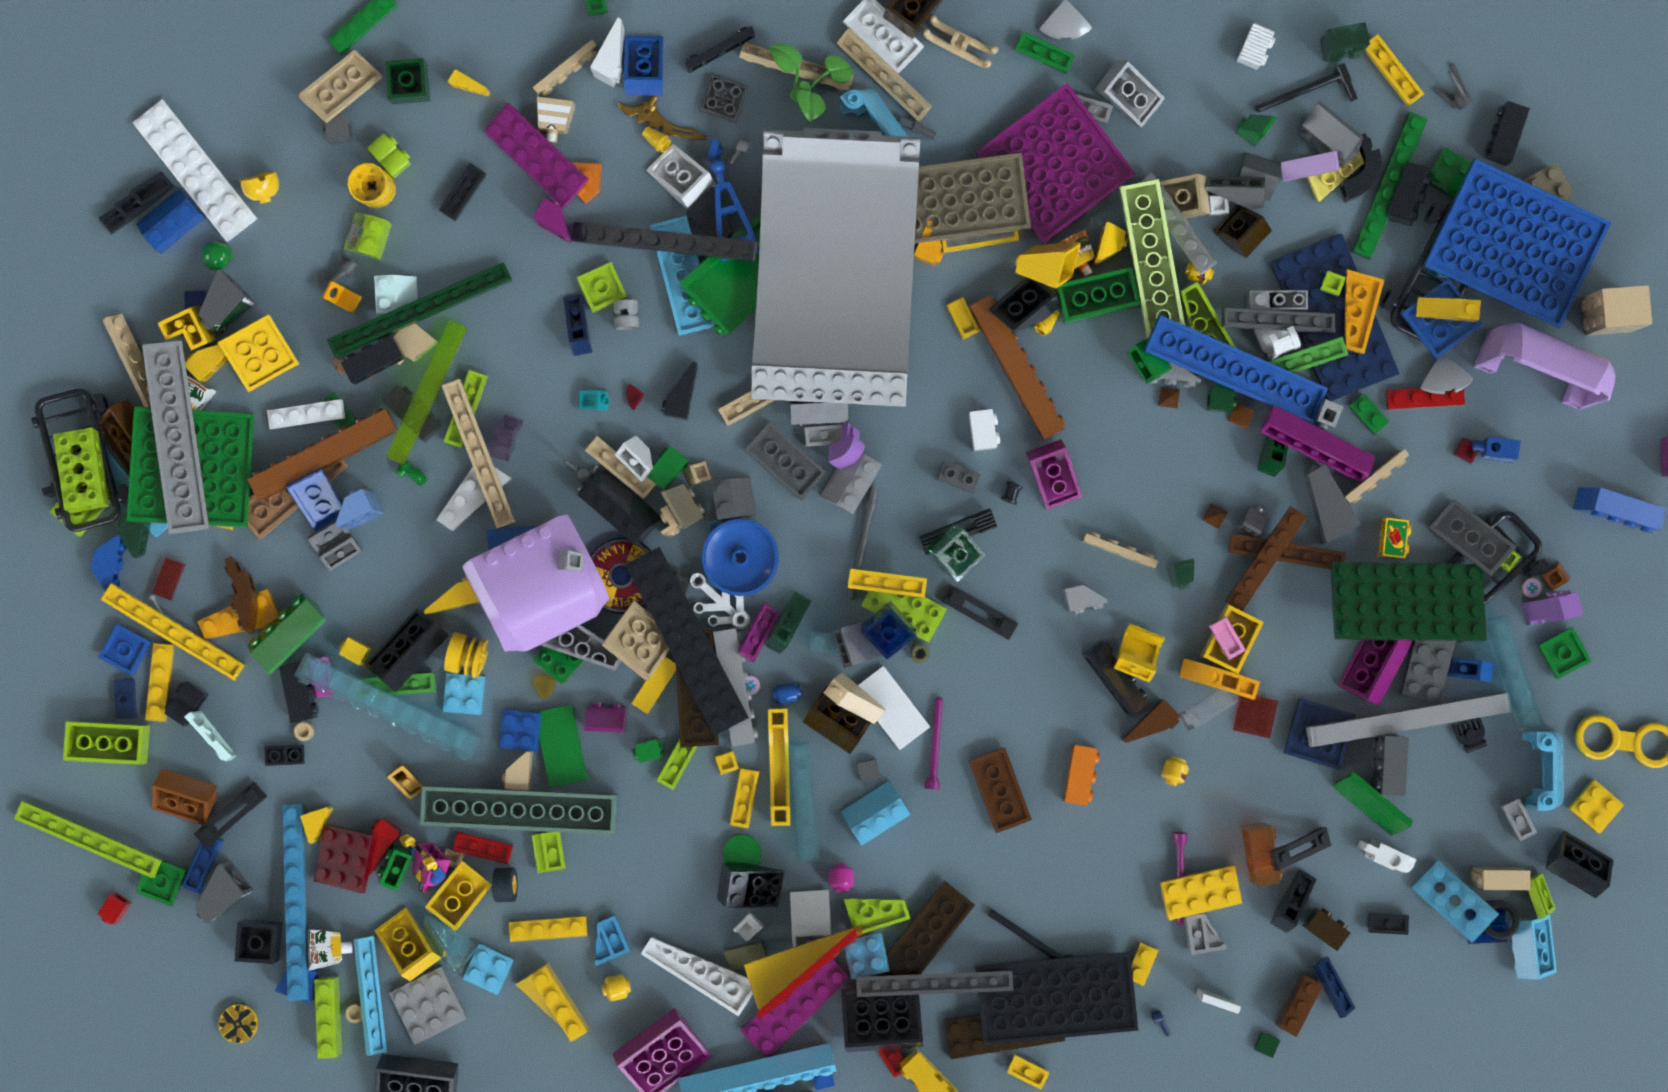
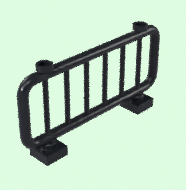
M1438 202L1431 205L1423 221L1428 224H1434L1436 221L1438 223L1400 297L1398 298L1400 292L1389 289L1379 306L1385 310L1393 308L1390 316L1393 327L1419 341L1421 340L1412 328L1399 322L1398 316L1402 308L1405 310L1409 308L1404 304L1411 291L1422 297L1426 295L1413 288L1419 274L1439 284L1443 282L1422 271L1453 202L1449 203L1444 211H1442L1444 205ZM1461 284L1457 290L1464 296L1468 287Z
M82 388L68 390L39 399L35 405L36 417L31 418L33 427L35 429L39 428L59 505V508L55 509L56 517L58 520L62 519L65 527L73 532L84 531L116 521L121 513L120 503L126 507L128 505L129 490L128 485L122 484L118 485L119 492L116 491L96 414L98 412L103 416L109 408L106 396L102 393L95 394V401H93L91 394ZM76 396H82L85 400V408L44 418L43 407L46 404ZM88 411L91 425L75 430L94 428L99 432L105 479L110 495L108 499L112 503L113 512L106 517L73 524L69 512L64 510L60 478L55 461L56 454L53 453L50 442L54 438L53 435L49 436L46 422Z
M1503 511L1496 517L1492 514L1484 522L1493 529L1496 528L1502 536L1516 545L1498 526L1504 519L1512 520L1533 542L1534 550L1527 556L1518 546L1516 547V550L1524 559L1514 569L1512 568L1500 582L1493 575L1490 577L1496 585L1486 595L1484 594L1485 605L1526 567L1529 569L1525 574L1529 578H1534L1549 565L1545 559L1536 560L1542 552V542L1539 537L1518 515L1511 511ZM1457 552L1445 564H1456L1464 556Z

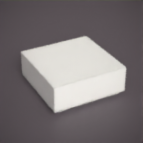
M1218 195L1208 196L1209 216L1229 214L1227 199Z

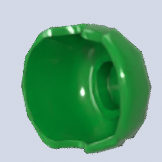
M223 241L209 242L202 249L201 259L207 268L221 270L232 261V249Z

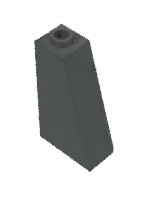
M1316 464L1309 468V473L1304 476L1321 541L1323 544H1327L1361 523L1326 465L1319 466Z

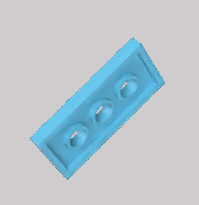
M1439 860L1412 887L1414 892L1471 943L1499 915ZM1437 883H1443L1446 886V890L1443 893H1437L1434 890V886ZM1457 896L1460 898L1461 903L1459 906L1454 907L1450 905L1449 899ZM1473 910L1476 913V917L1473 920L1466 919L1464 916L1465 911Z

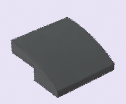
M337 519L307 537V540L318 553L320 560L329 572L362 552L350 530L336 526Z

